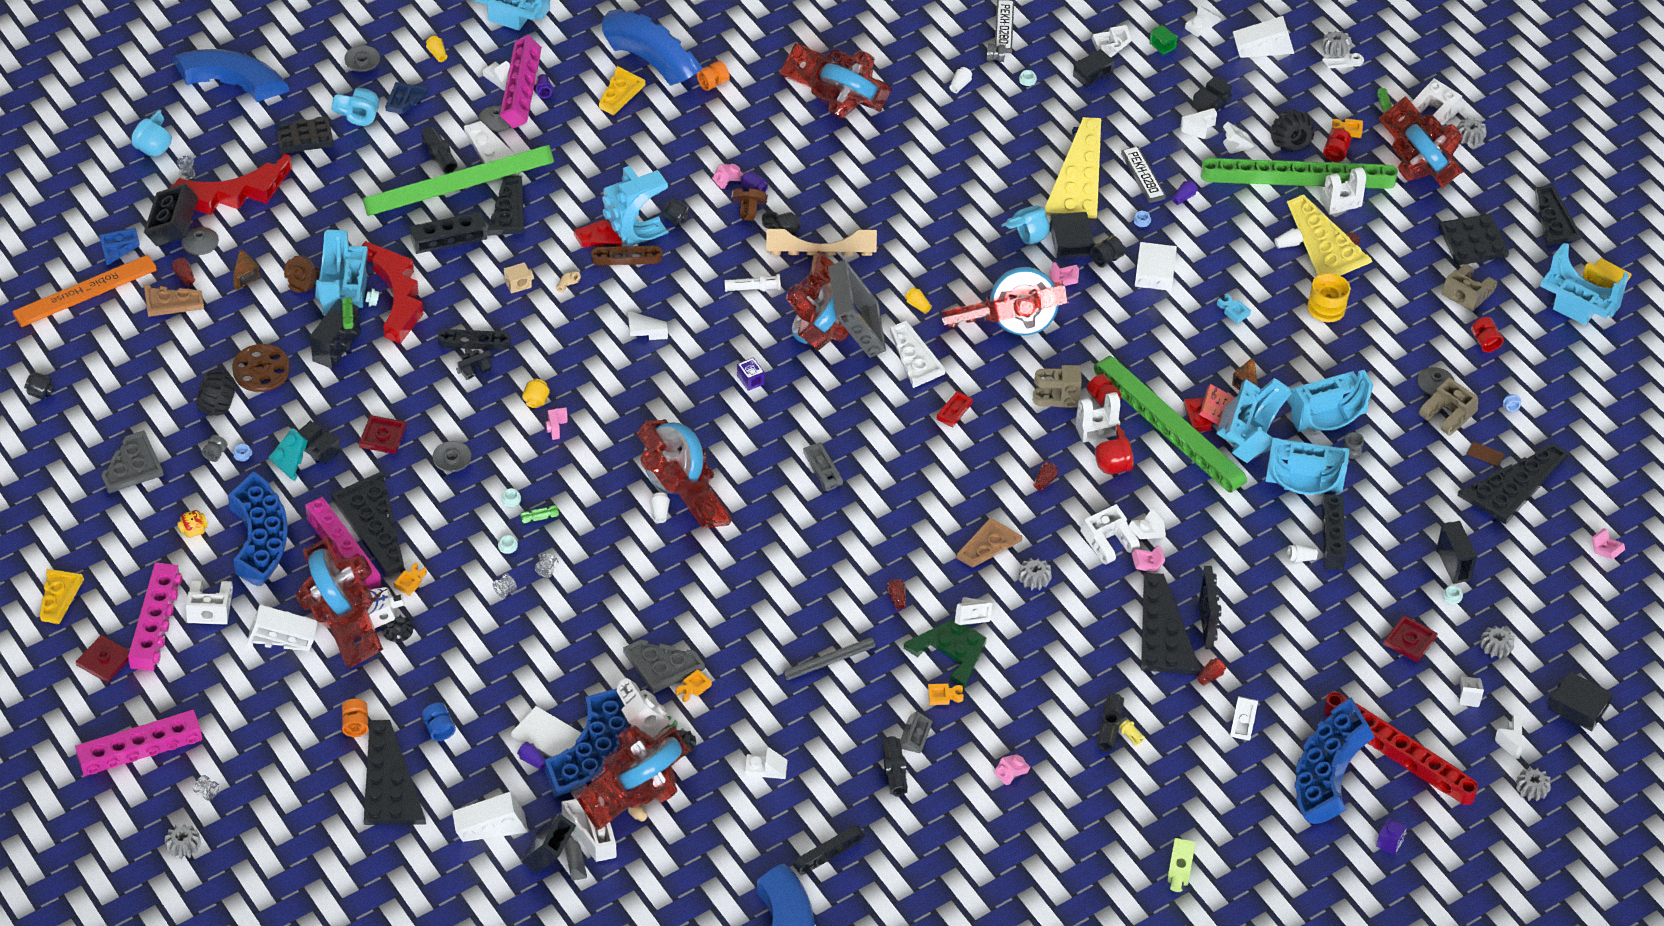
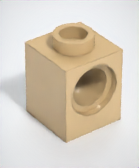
M525 262L504 268V280L510 293L532 288L531 280L534 279L532 270L527 268Z

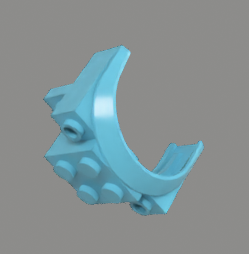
M473 0L487 5L488 21L520 31L527 19L534 21L538 18L543 20L550 10V0Z
M627 166L623 168L622 182L604 188V196L602 197L604 203L603 215L606 219H609L613 230L618 232V236L627 246L652 240L669 232L660 221L659 216L640 223L636 219V216H639L640 208L650 198L668 188L667 182L658 170L638 177L633 169Z
M327 229L324 233L320 278L316 280L315 294L317 300L322 304L323 315L330 311L338 299L342 300L344 297H351L353 305L363 308L367 284L366 260L368 248L367 246H349L347 230Z
M1563 243L1554 254L1550 271L1541 281L1540 285L1556 294L1553 310L1584 325L1589 322L1594 314L1605 319L1607 316L1613 317L1621 306L1629 277L1628 273L1624 272L1623 278L1619 283L1615 282L1613 288L1594 285L1574 270L1568 257L1569 244Z
M1361 370L1358 371V376L1352 371L1290 388L1292 393L1287 399L1292 408L1290 419L1298 432L1307 429L1317 432L1341 428L1351 423L1359 415L1367 413L1374 384L1366 371Z
M1275 378L1262 389L1247 379L1242 382L1238 396L1225 406L1216 433L1234 445L1232 454L1248 463L1256 455L1265 453L1271 448L1273 437L1268 435L1267 431L1277 412L1291 395V389Z
M1272 438L1266 482L1278 483L1285 490L1305 495H1322V493L1329 491L1342 493L1348 466L1349 449ZM1326 466H1332V468L1326 470Z

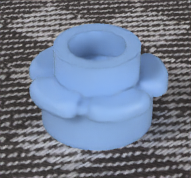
M1146 211L1137 212L1133 218L1134 224L1139 227H1147L1151 223L1150 215Z
M1510 394L1503 400V406L1508 411H1516L1521 406V398L1516 394Z
M238 444L233 451L234 458L238 461H247L252 456V450L247 444Z

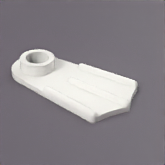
M1348 53L1344 57L1339 56V58L1337 56L1325 55L1322 61L1329 69L1360 66L1363 64L1364 58L1358 53Z

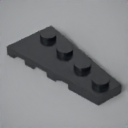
M522 176L503 178L499 197L495 203V210L490 219L491 223L487 229V236L524 233Z
M1554 185L1536 187L1535 194L1546 247L1580 240L1581 234Z

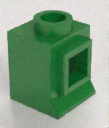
M1161 25L1151 31L1149 44L1162 55H1165L1176 49L1178 35L1173 34Z

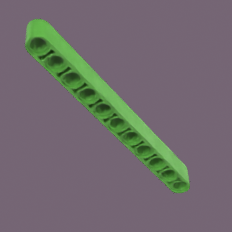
M550 145L365 197L362 200L367 216L548 165L554 163Z
M1207 158L1202 163L1201 179L1205 182L1325 187L1328 175L1337 173L1342 184L1345 181H1349L1352 169L1362 167L1366 174L1365 188L1391 189L1396 184L1398 169L1393 165Z
M1109 355L1094 365V371L1097 376L1100 374L1106 375L1122 394L1121 398L1226 491L1231 493L1247 483L1245 473L1113 356Z

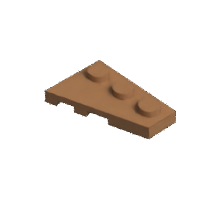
M144 285L148 317L204 309L201 290L182 288L168 290L167 287L160 286V289L151 288L150 285Z
M990 518L957 553V559L973 568L1021 542L1023 536Z

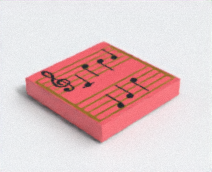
M1210 384L1207 387L1199 415L1219 425L1225 406L1236 397Z

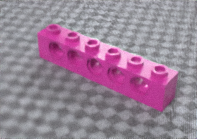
M529 35L515 41L500 116L513 129L524 125L528 120L542 49Z
M320 497L306 504L307 520L344 569L349 566L356 568L361 564L364 565L365 568L357 572V578L352 580L360 591L382 588L380 573L325 499Z
M154 564L128 655L131 669L154 671L156 663L160 662V648L164 647V634L169 630L168 619L169 616L173 615V602L178 598L177 587L182 583V573H179L178 565Z
M191 710L75 745V750L83 776H87L106 769L116 768L129 762H135L142 758L155 756L168 750H175L181 746L194 744L202 740V734L195 712Z

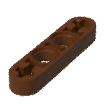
M658 246L597 247L591 251V261L595 265L658 264L663 259V251ZM638 253L641 256L636 258L632 257L631 255ZM621 254L622 257L615 258L613 257V255Z

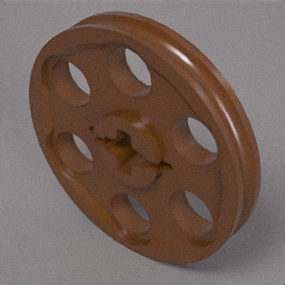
M256 344L246 347L236 355L233 360L232 370L235 381L242 388L253 392H266L281 386L286 381L290 373V365L286 353L280 348L270 344ZM254 352L262 353L260 356L257 357L252 355ZM273 355L280 356L277 360L270 359ZM242 362H245V363L248 364V365L245 366V367H240V366H238V364H240V363H242ZM277 369H283V370H284V372H282V373H280V374H279V373H275L274 371L277 370ZM245 376L252 377L249 381H244L242 378ZM264 379L270 380L268 384L261 383Z

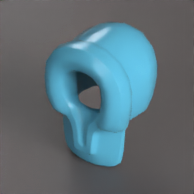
M355 88L353 97L335 95L331 109L337 114L346 116V119L352 124L367 126L376 117L379 108V98L376 93L369 89Z
M160 109L150 119L146 118L140 121L134 129L131 138L134 148L152 157L163 154L172 142L171 135L161 127L164 117Z
M1030 206L1018 210L1012 218L1007 219V222L1001 225L1002 227L1006 226L1008 229L1017 227L1019 236L1025 244L1039 243L1050 232L1046 210L1041 206Z

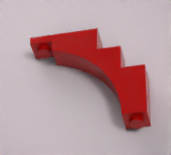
M284 153L275 165L266 163L255 171L235 179L219 182H196L178 178L170 188L186 183L198 197L195 210L209 215L213 213L219 203L239 209L247 198L267 204L292 169L291 155Z
M365 241L362 246H367L368 248L367 261L373 262V271L385 281L394 299L390 315L383 325L384 337L401 344L423 316V302L415 299L419 294L418 281L410 278L414 273L413 260Z

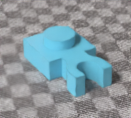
M1228 293L1225 295V301L1221 298L1217 300V305L1225 309L1224 314L1237 324L1251 314V310L1239 300L1234 302Z

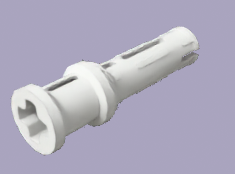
M780 274L767 277L761 275L759 278L725 280V292L760 289V291H765L766 289L781 290Z

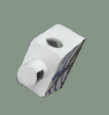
M386 587L357 592L359 620L366 632L395 619V608L405 605L402 594L392 597L389 589Z

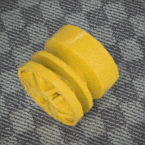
M1333 273L1317 275L1313 279L1307 304L1310 315L1323 322L1340 320L1345 314L1351 289L1348 281L1340 275Z

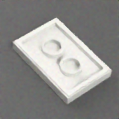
M537 706L511 732V736L524 744L527 741L530 744L533 743L541 754L547 758L556 756L567 748L571 749L581 735V732Z

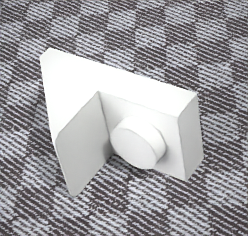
M1199 5L1197 16L1185 23V29L1199 37L1220 22L1221 18Z
M507 61L500 65L494 62L482 70L484 77L505 91L510 68Z
M1212 108L1182 117L1181 132L1205 139L1207 128L1216 124V110Z
M1229 122L1223 126L1227 137L1223 143L1229 153H1236L1255 147L1246 132Z
M1153 509L1150 510L1144 520H1132L1128 526L1139 539L1164 538L1166 536L1164 521Z
M964 597L962 603L957 604L955 623L964 625L989 622L993 603Z
M1461 676L1459 704L1479 707L1484 691L1481 679Z
M1238 696L1230 737L1250 741L1258 700Z
M1513 714L1512 722L1508 721L1507 729H1498L1495 741L1515 759L1520 758L1522 750V714Z
M767 747L766 756L747 754L745 776L786 779L787 759L771 748Z

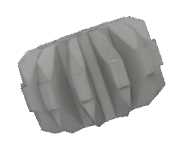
M1336 30L1324 35L1322 42L1325 55L1337 56L1338 58L1350 53L1352 40L1348 33H1343V31L1337 32Z
M1467 117L1466 120H1461L1456 128L1457 140H1461V144L1466 143L1468 146L1472 144L1476 147L1477 144H1482L1487 133L1486 124H1482L1481 120H1475V117L1473 119Z
M1039 557L1036 560L1030 558L1028 562L1023 561L1022 566L1019 568L1020 583H1023L1024 588L1030 587L1031 590L1034 588L1041 590L1042 586L1047 587L1048 582L1052 578L1050 565H1047L1046 560L1041 562Z
M1495 625L1493 629L1488 627L1483 632L1480 645L1484 649L1485 654H1491V658L1497 656L1501 659L1502 656L1507 657L1512 652L1515 639L1511 635L1510 630L1505 631L1504 626L1500 629Z
M1529 767L1527 770L1523 769L1516 780V788L1518 792H1521V797L1527 796L1528 801L1532 798L1536 801L1540 798L1545 799L1551 789L1550 777L1546 776V771L1540 772L1539 767L1536 770Z
M185 824L182 827L175 825L174 830L168 829V835L165 836L166 850L168 853H171L173 858L178 855L181 860L183 856L190 858L191 853L197 854L198 847L201 845L199 832L194 830L192 825L186 827Z

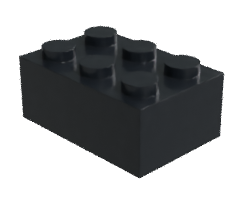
M186 183L156 193L144 229L145 235L155 246L186 238L198 200L197 195Z
M340 299L337 300L310 335L312 361L331 369L336 363L340 362L342 355L346 350L350 349L352 342L361 334L360 315L356 305H353L354 327L352 329L343 328V305Z

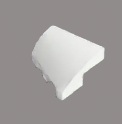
M1127 25L1110 28L1109 32L1093 34L1091 37L1096 50L1102 49L1110 57L1114 56L1132 41Z
M628 312L630 336L649 335V340L668 339L667 322Z

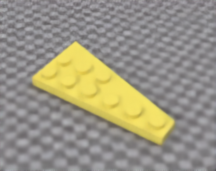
M1083 117L1045 206L1046 216H1051V214L1087 212L1088 218L1097 219L1101 118Z
M1304 194L1287 201L1295 223L1302 234L1303 242L1317 275L1333 273L1341 276L1372 262L1371 258L1358 245H1355L1340 228L1332 223L1324 213H1321Z

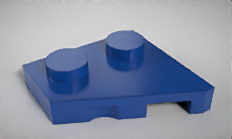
M136 228L99 235L106 265L111 264L140 246Z

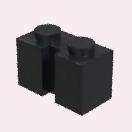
M1099 49L1074 63L1073 77L1087 88L1095 84L1098 78L1104 79L1113 74L1114 60L1102 49Z
M1214 76L1206 83L1205 88L1202 87L1194 94L1192 107L1199 112L1212 108L1218 112L1224 103L1230 101L1232 86Z
M311 420L298 431L308 441L304 451L317 461L326 464L341 451L339 438L329 431L325 433L322 431V427Z

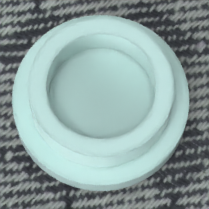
M1025 70L1019 76V82L1024 86H1032L1037 81L1035 73L1031 70Z
M373 288L371 292L367 291L365 302H368V307L376 306L379 292Z
M512 488L505 490L501 497L502 503L508 507H514L521 501L520 493Z
M505 535L498 542V548L502 553L510 554L517 550L518 543L513 536Z
M1451 585L1444 590L1443 598L1450 604H1457L1461 602L1463 593L1458 586Z

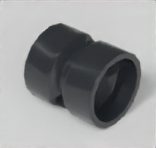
M1114 235L1090 248L1091 258L1100 268H1104L1125 254L1122 242Z

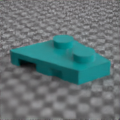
M292 428L269 456V459L290 479L295 481L298 476L295 474L297 466L302 462L303 452L308 441L297 430Z

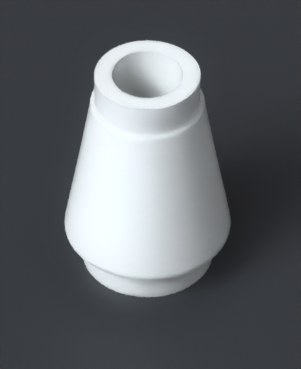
M965 67L957 69L949 86L950 90L958 93L972 80L971 71Z
M1292 228L1274 240L1279 249L1300 245L1303 242V237L1298 228Z
M655 493L651 499L654 518L658 523L665 522L667 518L670 499L665 493Z
M1294 543L1288 546L1287 558L1293 563L1316 560L1317 549Z

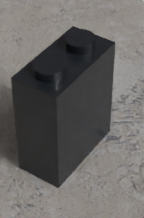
M1087 212L1051 214L1050 231L1056 259L1091 256L1090 248L1094 246Z
M1461 521L1442 524L1436 549L1452 583L1471 581L1477 555Z
M1570 671L1566 678H1561L1558 690L1552 691L1549 697L1551 702L1549 710L1592 732L1610 706L1613 693Z
M558 814L537 831L521 862L536 873L540 872L560 856L576 825L563 815Z

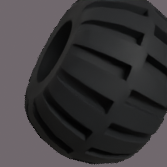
M1289 110L1281 113L1278 116L1279 118L1274 120V124L1271 127V139L1275 146L1281 147V150L1287 152L1289 150L1291 152L1301 151L1312 143L1311 140L1314 138L1315 129L1312 120L1305 113Z
M221 370L207 372L199 387L196 401L197 408L209 416L226 414L235 393L236 382L234 378Z

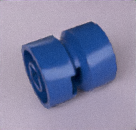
M434 703L423 710L422 718L434 741H443L454 735L456 727L445 704Z

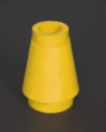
M438 36L428 38L426 48L438 62L445 61L447 55L442 39Z
M913 287L905 295L907 303L924 314L932 308V305L920 289Z

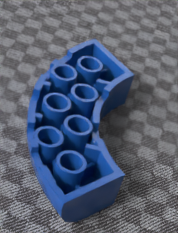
M623 9L609 11L603 17L602 31L613 50L629 51L642 57L659 71L670 86L685 81L703 69L690 51L686 52L683 49L678 38L670 36L668 29L661 24H654L648 16L638 15L632 10L624 12Z
M200 49L182 52L173 56L174 65L186 85L210 82V79H219L223 83L242 86L243 90L249 93L256 102L289 92L288 84L273 68L247 54L223 49Z
M253 471L228 495L230 510L243 521L248 530L247 541H245L239 554L233 559L235 574L255 586H262L273 574L282 559L287 541L288 523L286 511L277 492L275 493L270 484Z
M617 688L586 696L587 724L576 740V744L571 749L567 748L560 754L545 759V774L555 798L575 791L591 782L609 766L617 755L628 724L621 710L625 705L617 693Z
M1352 697L1333 709L1331 715L1324 722L1320 721L1317 725L1318 729L1305 742L1303 754L1298 759L1295 782L1296 799L1299 809L1308 823H1323L1347 810L1341 793L1344 772L1353 756L1365 744L1375 738Z
M779 864L757 879V894L764 901L772 916V926H815L813 909L802 882L788 865Z

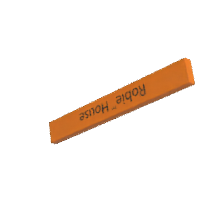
M145 255L14 310L13 316L19 325L24 327L157 270L156 265L149 255Z

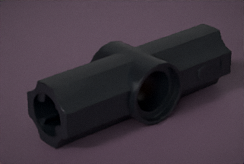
M431 126L425 128L421 136L428 147L431 159L437 161L443 172L447 174L454 172L457 168V162L451 154L448 142L442 140L436 128Z
M1113 693L1107 696L1097 747L1104 752L1114 750L1124 705V698L1120 694Z
M889 736L883 740L885 776L888 777L890 794L899 797L908 791L905 756L903 757L900 739L895 736Z

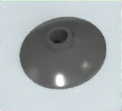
M361 45L349 49L345 54L344 60L348 68L363 72L375 68L380 61V55L373 47Z
M500 105L487 107L479 115V121L485 124L492 132H502L511 127L500 116L502 107Z
M207 227L190 229L187 232L186 238L182 239L184 250L193 255L208 254L219 243L217 233Z
M1430 367L1420 372L1417 383L1424 393L1433 396L1440 385L1449 377L1454 380V377L1445 369Z
M457 441L444 442L433 452L434 464L439 469L447 472L460 471L467 467L471 461L470 449L465 444Z

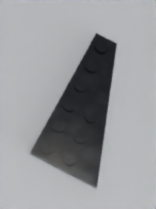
M1552 443L1536 451L1534 455L1528 458L1524 457L1518 463L1510 464L1492 473L1487 479L1481 482L1477 481L1467 489L1459 490L1457 496L1506 525L1567 459L1569 452Z
M383 471L332 493V500L385 575L388 577L403 570L404 562Z
M1144 572L1141 671L1201 675V668L1164 574Z
M370 720L364 825H426L423 810L391 721Z

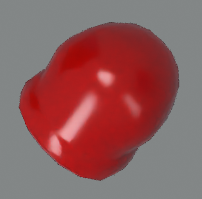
M1116 424L1117 439L1100 443L1095 448L1097 466L1105 474L1114 475L1124 471L1129 472L1134 467L1130 441L1125 437V433L1119 424Z

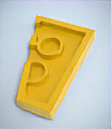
M617 66L615 74L611 77L610 84L599 102V108L614 116L645 86V80Z
M47 569V580L44 584L45 593L42 598L40 618L43 622L60 624L84 578L82 574Z

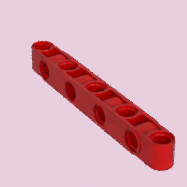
M1338 692L1329 693L1324 706L1325 715L1329 717L1331 711L1348 698ZM1355 703L1375 737L1367 744L1464 805L1474 802L1478 790V784L1474 779Z

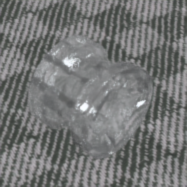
M542 553L539 562L535 565V571L543 577H551L559 561L550 553Z
M507 573L502 575L500 580H495L492 583L495 592L501 598L507 597L509 592H514L517 589L514 579Z
M203 775L196 781L193 791L198 795L202 794L205 800L210 801L216 796L220 786L217 782L210 781L207 775Z

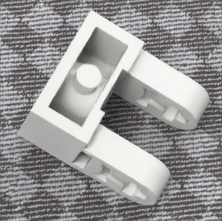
M1434 78L1411 102L1407 113L1416 118L1428 106H1434L1438 110L1430 118L1428 126L1438 131L1462 109V95Z
M1362 167L1352 169L1349 181H1345L1342 184L1337 173L1326 177L1320 201L1329 215L1362 206L1366 183L1364 169Z
M1116 392L1106 394L1104 407L1093 410L1090 398L1078 401L1075 426L1082 442L1116 436V424L1120 426V400Z
M1117 504L1084 519L1080 530L1104 564H1108L1116 559L1114 550L1106 540L1113 535L1119 539L1129 553L1140 548L1138 538L1128 527L1127 518Z
M192 580L186 603L187 623L227 624L233 592L232 581H222L219 593L203 594V581Z
M625 678L619 682L617 693L625 705L621 710L627 721L654 738L670 723L667 717V710L657 702L653 694L646 690L640 691L636 683L630 679Z

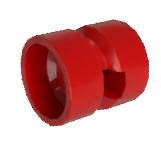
M1337 128L1329 133L1323 150V154L1328 160L1341 162L1345 159L1352 140L1349 132Z
M1480 318L1471 327L1473 335L1484 352H1492L1502 346L1504 339L1492 318Z
M1104 374L1095 376L1087 385L1088 393L1093 399H1096L1101 408L1104 407L1106 394L1116 392L1119 400L1121 399L1122 394Z

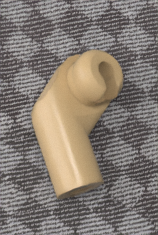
M574 271L564 274L556 290L563 293L567 286L578 283L581 278L580 273Z
M634 794L628 812L634 819L643 822L648 816L647 812L643 811L644 809L640 806L643 797L639 794Z

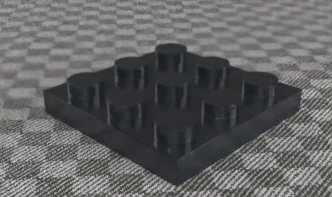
M316 117L311 120L300 119L296 122H280L274 125L280 154L334 147L328 117Z
M1491 214L1439 222V229L1456 266L1507 258L1509 255V251Z
M1204 566L1198 602L1205 649H1213L1214 641L1218 639L1217 629L1220 627L1219 617L1222 614L1221 605L1217 603L1219 601V589H1215L1217 575L1213 573L1212 566Z

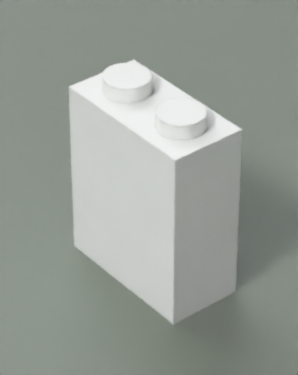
M1140 242L1135 286L1171 291L1177 246Z

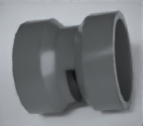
M988 43L987 61L998 60L999 62H1004L1006 45L1000 44L995 46L992 43Z
M1357 432L1348 433L1345 437L1343 448L1349 449V458L1356 459L1361 456L1364 437Z
M212 435L208 440V444L203 448L202 455L209 461L217 462L221 457V452H224L228 446L226 440L218 435Z

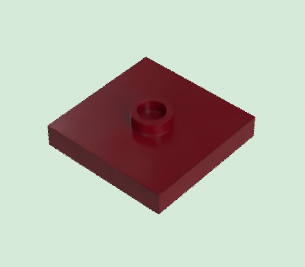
M370 415L359 441V448L397 454L407 428V422Z
M1403 615L1385 638L1383 645L1418 663L1436 640L1438 633Z
M100 635L75 662L79 668L109 683L129 662L128 655L130 651Z

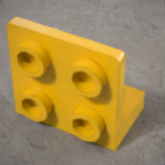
M1600 258L1595 264L1588 262L1585 265L1582 277L1594 285L1613 288L1615 282L1619 283L1623 278L1624 272L1627 271ZM1627 272L1628 275H1629V277H1628V280H1629V279L1631 278V273Z

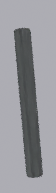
M870 637L784 670V676L786 680H790L872 649L876 646L874 639Z

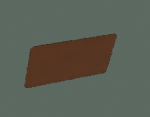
M1476 442L1472 443L1467 452V455L1495 466H1499L1505 455L1502 452Z

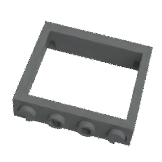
M845 259L828 266L836 317L869 358L885 352L886 346L878 301ZM854 304L861 311V315L855 309Z

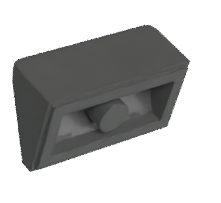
M918 711L910 715L900 739L901 748L920 754L933 721Z
M570 837L564 848L571 879L573 881L586 879L587 873L581 846Z

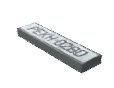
M997 0L995 46L1004 44L1006 45L1005 53H1012L1014 1Z
M1136 146L1122 150L1121 155L1148 203L1165 200L1166 194L1139 147Z

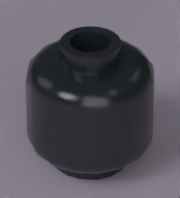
M678 199L668 200L662 210L664 219L676 226L680 225L681 222L686 223L690 216L688 205Z
M792 212L777 215L775 222L772 223L773 229H786L792 235H796L798 229L801 228L798 216Z
M35 372L33 375L29 374L24 388L27 389L28 395L43 400L47 395L51 396L54 385L51 384L52 379L49 376Z

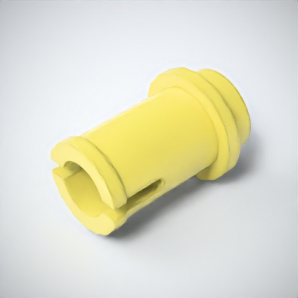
M1126 720L1120 725L1121 733L1126 734L1135 746L1142 743V740L1145 739L1135 728L1133 721Z

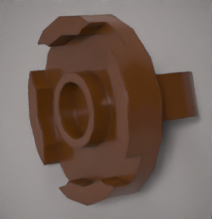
M734 189L731 198L733 201L741 203V219L753 221L756 216L757 205L767 203L768 195H766V192L756 189H749V191L742 192L743 189Z
M299 255L287 261L284 268V277L288 279V287L292 291L302 293L309 291L314 286L315 281L319 279L321 270L315 267L307 256Z

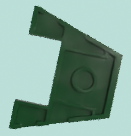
M955 618L906 641L903 649L918 658L930 645L960 664L950 675V680L963 686L965 689L974 671L975 664L985 647L987 638L966 624L958 625L955 623Z

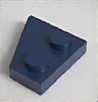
M395 82L385 106L386 111L404 114L429 94V88Z

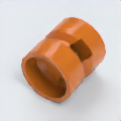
M720 60L710 64L709 67H704L696 74L700 86L705 91L728 82L730 79L727 67Z
M361 699L345 701L342 704V732L350 737L365 735L369 730L368 704Z

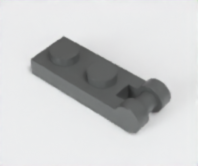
M821 442L803 448V453L821 482L824 491L831 489L835 485L836 487L843 485L841 475Z

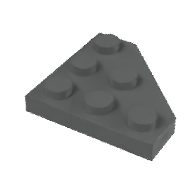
M145 430L124 438L123 445L116 451L110 460L111 464L101 475L108 493L164 476L162 467Z
M638 640L623 647V653L653 694L684 680L696 670H705V664L693 650L681 651L677 650L674 646L648 644V641Z

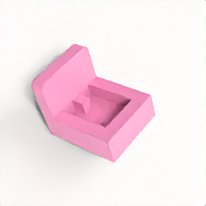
M719 164L712 179L721 189H725L729 181H741L744 174L735 164Z
M1054 262L1049 271V276L1057 287L1076 284L1079 278V268L1077 265L1059 268L1057 263Z
M566 408L548 410V421L545 423L547 433L551 432L552 440L560 439L559 424L568 422Z
M1603 528L1592 537L1595 554L1614 559L1625 550L1624 543L1609 538L1607 529Z
M1156 546L1152 552L1135 549L1132 553L1135 567L1139 570L1156 573L1165 562L1161 546Z
M1016 754L1003 757L994 774L1005 785H1010L1014 776L1027 774L1030 766L1025 762L1024 758Z

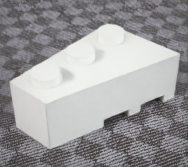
M1283 16L1233 31L1240 58L1294 54Z
M259 605L250 627L246 646H253V643L265 644V647L271 648L272 645H284V649L309 651L314 640L318 621L287 611L273 609L269 606Z
M511 792L452 811L455 831L463 842L528 832L525 812Z
M598 794L563 801L562 815L576 825L574 833L594 860L598 862L616 858V842L603 795Z

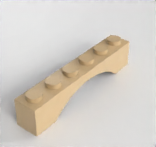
M766 229V251H770V255H781V251H788V255H799V251L807 252V255H817L818 252H825V255H836V252H843V255L852 256L854 252H861L862 256H872V252H876L877 230L858 229L842 240L819 244L801 240L790 234L786 229Z

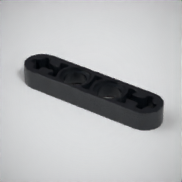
M443 329L438 333V343L445 348L465 349L470 347L471 349L506 350L511 346V337L507 332ZM463 337L470 338V340L465 342L460 339ZM481 338L488 339L487 342H480L479 340Z
M858 825L852 826L800 856L793 866L800 875L807 874L859 844L864 839L865 833Z

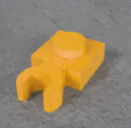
M1333 119L1332 130L1337 128L1344 129L1349 132L1351 137L1361 138L1363 121L1345 119V122H1342L1339 119Z
M414 563L411 567V572L405 570L393 583L394 588L410 596L421 584V578L426 576V567L417 571L418 563Z
M696 670L683 680V685L676 688L675 695L678 696L684 693L682 701L687 702L691 694L699 696L711 687L712 681L701 671Z
M928 684L929 705H949L950 700L962 702L963 694L958 695L956 693H962L963 686L956 685L953 688H949L948 684Z

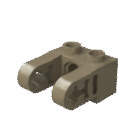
M1464 264L1459 270H1454L1446 278L1442 295L1473 312L1494 292L1498 282L1491 277L1486 278L1482 283L1470 279L1474 273V268Z
M1062 365L1061 369L1037 370L1034 383L1039 388L1033 391V403L1037 406L1078 407L1082 384L1081 365Z
M1449 377L1437 388V392L1423 404L1419 415L1426 420H1430L1443 407L1448 409L1452 414L1443 422L1441 431L1450 436L1478 411V397Z

